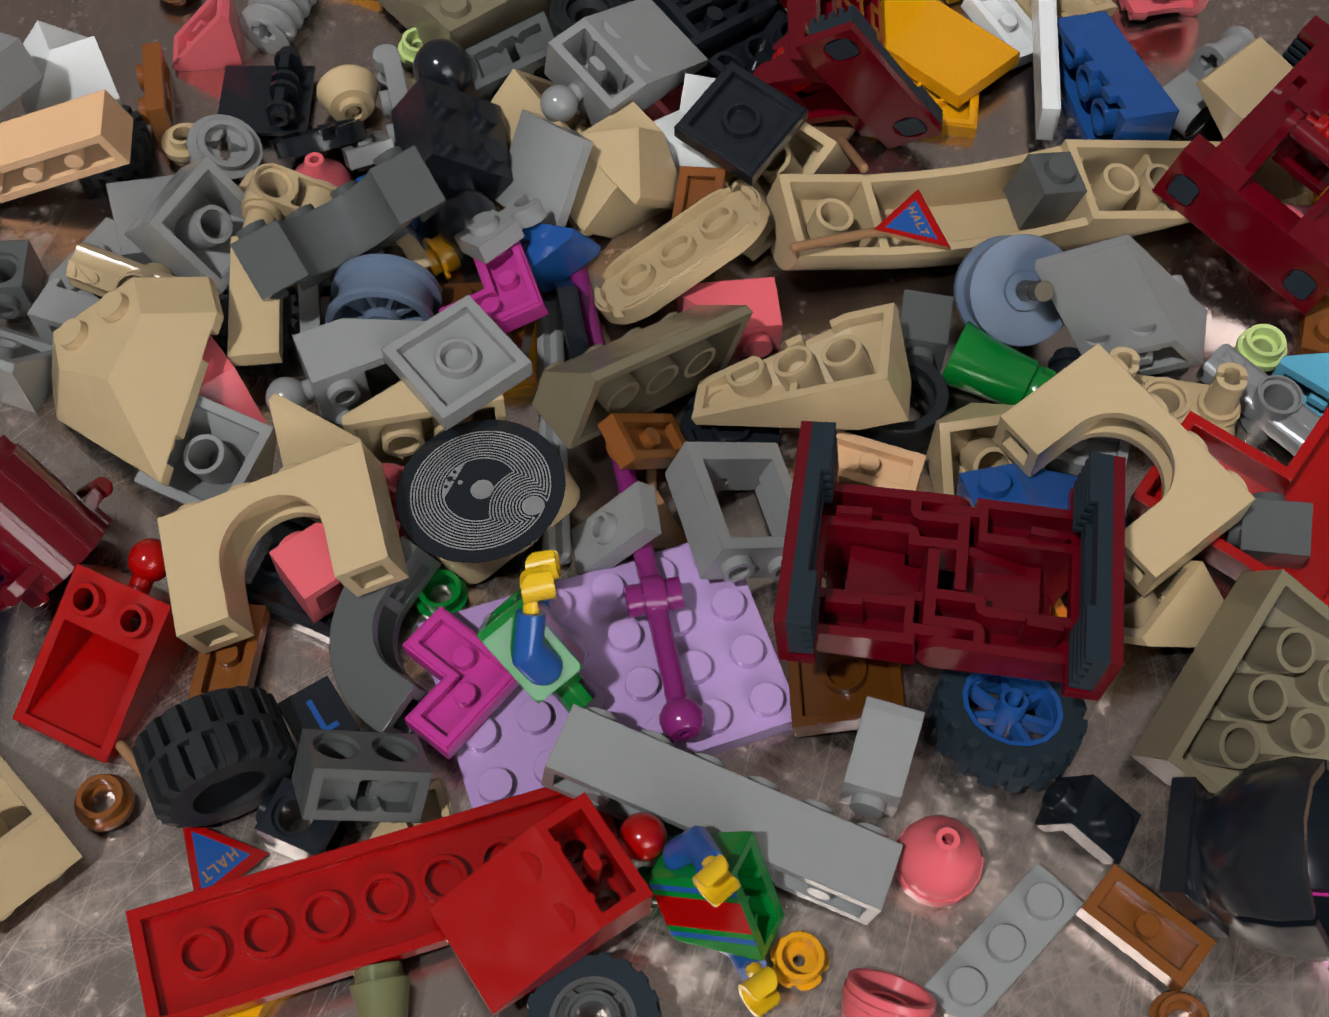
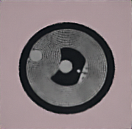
M491 419L462 423L432 437L407 462L401 473L396 490L397 514L403 529L412 541L434 556L461 563H480L497 560L527 547L538 539L552 524L564 499L566 487L564 467L551 443L529 427L511 421Z

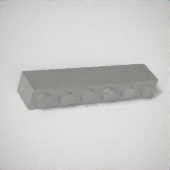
M573 704L546 762L541 782L542 786L572 799L585 792L596 809L623 821L635 813H651L663 822L667 832V840L695 825L705 827L709 833L753 831L774 886L866 926L882 911L903 848L902 844L888 839V833L878 826L863 822L853 824L835 816L834 811L824 803L812 799L800 801L781 793L779 787L770 780L759 776L743 777L727 770L725 764L714 756L705 753H694L693 755L673 747L671 741L660 733L652 730H641L638 732L619 724L613 714L598 707H587L584 709Z

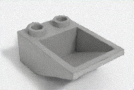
M634 0L584 17L548 42L544 74L554 85L547 88L542 94L540 100L541 111L552 122H568L574 117L578 109L592 125H595L632 101L644 111L683 83L685 73L694 75L706 66L708 59L652 0Z
M1129 234L1036 259L1035 270L1041 281H1048L1053 285L1054 295L1051 300L1081 356L1098 343L1109 354L1112 349L1117 347L1132 348L1140 356V366L1137 374L1147 376L1157 374L1160 377L1172 379L1183 376L1190 367L1203 363L1208 311Z
M341 318L292 335L306 380L300 382L292 377H281L274 380L266 391L268 408L270 409L268 400L274 393L303 408L306 407L309 400L314 399L321 418L343 429L341 416L401 381L384 361L381 348L425 321Z

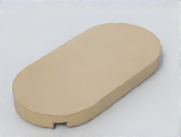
M740 186L742 188L741 191L732 192L730 187L716 190L617 257L603 273L602 277L605 279L602 287L599 288L596 285L593 293L595 305L605 319L614 324H630L640 321L663 308L749 248L763 232L769 216L768 207L758 191L750 186Z

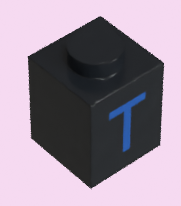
M328 676L321 678L277 703L283 719L298 746L302 728L360 731Z

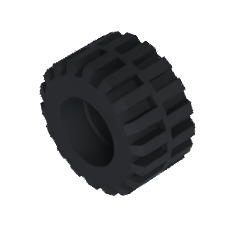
M249 686L213 690L171 707L145 726L146 730L137 736L135 740L136 746L133 747V756L157 820H161L162 824L166 826H176L177 828L201 827L224 822L259 807L269 792H276L284 777L292 778L297 755L296 747L275 697L271 693H267L265 689L259 687L249 688Z

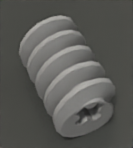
M248 0L247 7L242 10L239 18L241 30L256 48L264 53L275 55L282 47L290 46V42L296 38L297 30L303 26L304 18L310 14L311 6L315 5L317 0Z

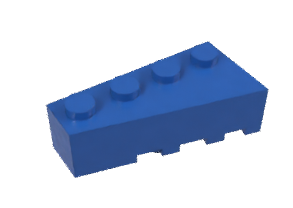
M1102 11L1057 18L1060 86L1083 140L1168 141L1180 110L1107 12Z

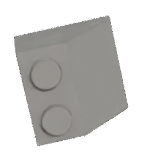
M206 155L180 168L127 229L124 235L154 263H160L169 268L173 275L178 277H210L215 281L217 292L223 293L229 285L231 236H237L236 233L242 229L244 224L241 210V200L244 192Z

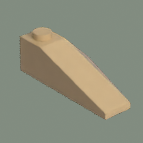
M895 303L842 314L829 320L832 327L829 330L805 341L802 335L799 334L785 341L787 349L761 360L760 357L751 356L699 380L692 420L696 425L800 428L801 421L836 422V429L862 430L908 421L912 382L898 309Z

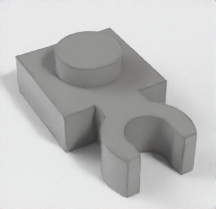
M522 192L510 199L506 204V208L500 212L492 209L491 211L475 215L467 224L469 229L457 233L454 238L463 253L487 264L525 237L522 229L538 224L547 215L540 199L535 198L529 201L526 193Z

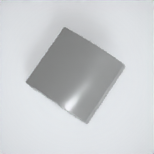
M522 109L509 150L513 181L494 200L506 208V204L510 199L524 192L529 201L535 198L540 199L547 216L539 223L566 227L593 141L574 130L554 124L540 114Z

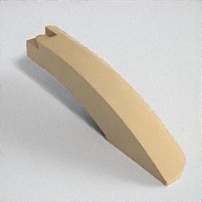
M1065 139L1060 146L955 167L879 174H778L766 197L776 234V240L771 247V252L777 266L787 271L925 268L960 265L965 256L976 245L984 240L1001 235L1030 234L1040 236L1053 242L1064 251L1129 234L1132 237L1178 226L1190 221L1154 193L1152 189L1191 141ZM1222 141L1209 142L1217 147ZM1070 151L1087 189L1086 194L1064 222L1038 228L1019 229L1003 189L1028 154ZM917 189L922 194L951 247L948 251L882 235L800 252H792L790 250V245L793 242L877 227Z

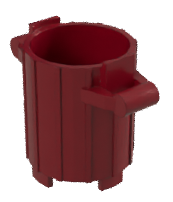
M5 435L0 437V575L4 577L0 583V613L16 606L21 600L31 609L47 603L50 598L46 594L73 572L76 563H81L93 551L106 533L107 527L114 522L98 507L101 501L113 492L112 482L108 478L98 477L81 486L77 493H75L19 442L14 444Z

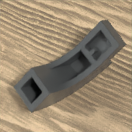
M402 536L400 541L409 578L359 597L344 586L331 622L329 653L334 679L340 693L350 708L364 722L377 732L415 734L414 731L407 727L404 718L429 692L416 683L403 668L398 653V635L406 613L441 563Z

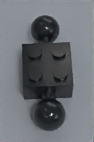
M439 38L425 43L416 53L413 62V74L416 83L391 110L396 146H400L405 151L415 145L446 199L444 205L436 212L435 218L440 237L449 246L461 251L454 236L461 231L469 229L467 224L475 215L491 211L492 209L496 211L492 201L513 181L500 105L464 93L471 81L473 72L470 56L457 42Z

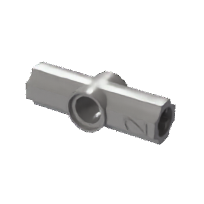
M1223 343L1200 367L1196 377L1204 384L1210 385L1220 364L1234 362L1243 366L1248 372V383L1239 399L1242 427L1248 434L1257 439L1275 440L1295 456L1321 417L1303 404L1304 395L1295 381L1281 375L1268 376L1231 345Z

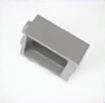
M685 441L666 470L665 476L700 579H724L727 582H736L745 578L771 577L773 580H779L792 480L778 444L767 442ZM714 490H755L772 536L731 537Z

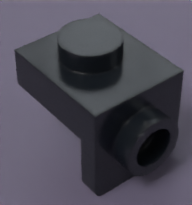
M1094 774L1061 777L1047 788L1042 798V807L1035 820V825L1043 832H1066L1102 864H1120L1141 814Z

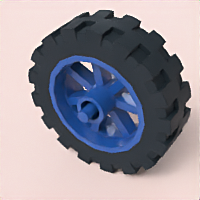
M943 669L928 707V713L931 714L928 726L931 736H937L936 747L944 758L949 756L954 761L952 767L962 775L966 776L967 773H970L978 778L976 783L985 787L992 788L993 784L1004 786V791L1020 792L1022 787L1028 786L1031 791L1044 788L1049 779L1053 782L1059 780L1064 775L1067 767L1071 765L1087 731L1088 720L1083 719L1087 708L1084 699L1061 696V682L1034 681L1026 678ZM988 693H998V700ZM969 699L985 711L972 712L969 707ZM1032 709L1038 717L1025 713ZM1025 730L1045 736L1031 740Z

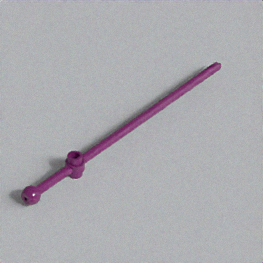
M586 264L572 274L570 280L577 286L583 323L591 348L596 344H606ZM611 458L620 494L638 480L635 470H620L618 464ZM651 540L633 553L639 583L624 586L625 602L629 618L645 616L649 623L666 703L659 714V724L665 735L675 741H686L696 737L701 732L705 723V714L699 703L688 696L669 616V611L684 609L680 579L678 576L663 579L662 574L659 573Z

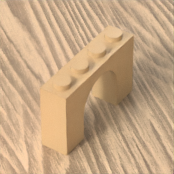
M1099 343L1001 415L993 439L1029 478L1072 445L1093 437H1112L1124 440L1138 447L1152 460L1161 478L1162 498L1155 506L1125 528L1124 577L1143 597L1238 523L1256 499L1249 492L1245 481L1232 470H1226L1209 453L1207 445L1199 435L1192 431H1187L1169 413L1165 402L1158 395L1151 392L1148 393L1131 376L1127 365L1119 357L1110 355Z
M362 441L338 445L327 454L303 463L286 465L275 474L251 483L236 484L225 493L201 502L184 504L177 511L157 518L176 637L202 654H206L254 636L245 587L246 564L251 551L260 538L274 526L292 518L314 517L322 520L334 576L357 597L409 578L382 463Z

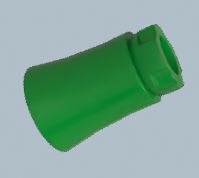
M968 321L942 376L949 388L964 391L997 404L1016 405L1054 377L1057 372L1041 365L1038 366V360L1018 352L991 337Z

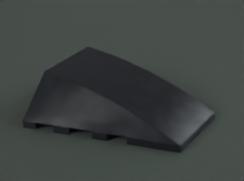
M620 0V1L625 4V3H628V2H631V1H634V0ZM652 0L708 59L707 65L702 69L714 78H717L731 61L753 74L760 64L772 59L775 53L773 45L788 33L787 12L779 3V0Z

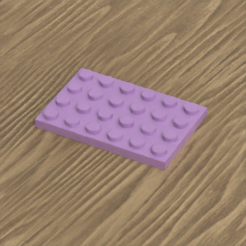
M689 543L655 552L659 573L662 574L663 579L678 576L683 592L684 609L669 611V616L688 696L699 703L705 714V723L701 732L690 740L675 741L665 735L659 724V714L666 703L649 623L645 616L629 618L624 596V586L639 583L634 559L618 563L611 569L594 570L554 582L556 598L551 599L550 610L585 653L584 667L579 672L597 693L596 697L584 709L587 707L604 709L613 714L619 724L638 732L641 730H652L660 733L671 741L673 747L692 755L694 753H705L712 756L793 730L789 685L746 580L727 582L724 579H700ZM510 596L451 614L477 633L484 618ZM424 622L417 623L418 628H419ZM433 676L434 683L436 686L440 682V680ZM519 684L455 753L471 808L544 787L541 785L546 762L569 715L568 711L553 694L549 695L542 702L537 703Z

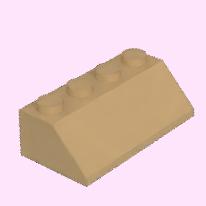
M513 68L499 88L491 103L501 107L508 146L511 147L522 109L545 117L541 111L540 100L544 91L554 85L552 81ZM578 109L574 117L568 122H553L558 126L574 130L579 134L593 126ZM588 157L568 221L575 230L585 236L590 237L592 234L613 239L667 209L635 205L601 168Z

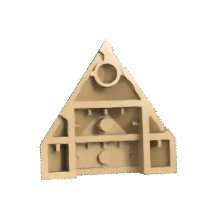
M133 277L117 289L106 293L95 304L74 318L68 319L61 327L53 331L51 386L57 420L166 487L169 485L174 470L173 467L167 464L169 456L173 451L175 439L181 440L185 437L209 364L202 359L209 336L219 334L224 319L215 281L210 277Z

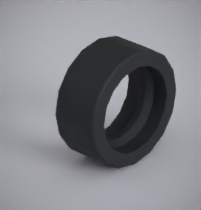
M906 354L912 382L911 389L920 394L929 406L927 414L915 421L899 422L855 431L859 436L915 452L930 444L935 423L937 420L945 417L950 396L946 380L935 366L920 357Z

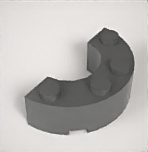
M415 145L405 151L400 146H395L381 153L373 160L376 166L369 169L364 178L359 182L352 180L339 186L330 193L332 200L317 208H314L312 204H307L287 215L286 220L280 221L276 219L266 224L264 219H260L246 225L236 233L239 240L231 243L230 246L263 301L268 302L287 297L289 293L286 289L296 283L300 284L302 290H306L332 278L336 270L346 261L357 256L380 252L410 233L406 226L412 220L419 217L422 222L427 221L444 205L446 199Z

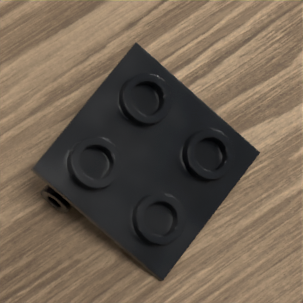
M284 46L275 53V66H226L218 114L229 115L242 120L258 136H282L294 131H298V133L306 131L308 128L316 68L315 66H303L301 56L291 46Z

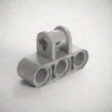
M1234 25L1226 29L1217 42L1207 43L1198 48L1189 69L1163 87L1180 110L1173 130L1183 138L1189 139L1214 122L1196 82L1255 39L1254 35L1247 28L1241 25Z

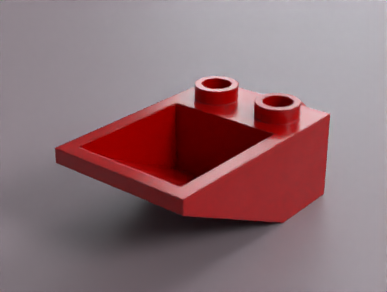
M155 538L143 539L131 548L128 555V566L132 576L112 567L76 563L12 717L13 720L106 764L113 762L119 753L115 747L116 743L120 740L127 741L181 660L187 646L186 642L176 637L169 593L153 586L154 582L166 577L161 540ZM132 619H141V625L138 629L132 626Z
M584 792L534 823L428 908L429 913L493 1017L650 913L654 894L630 859L645 862L659 856L667 842L666 828L657 816L647 812L632 814L622 823L619 830V838L616 839ZM570 847H579L584 851L583 860L579 863H570L564 852ZM603 896H611L618 902L604 912L596 904L598 899Z

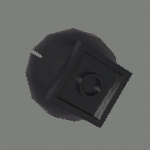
M1291 756L1251 764L1216 793L1209 792L1196 777H1172L1159 892L1190 922L1210 937L1229 938L1231 929L1258 950L1312 962L1329 961V897L1314 896L1312 892L1329 893V761L1326 759Z

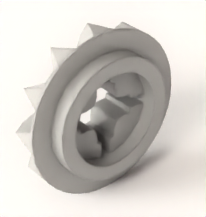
M223 114L205 116L196 121L188 132L185 145L190 154V163L207 155L230 179H238L240 182L251 169L255 170L260 165L263 155L262 144L256 132L242 120ZM222 137L225 138L227 149L231 152L227 161L220 157V151L217 150Z

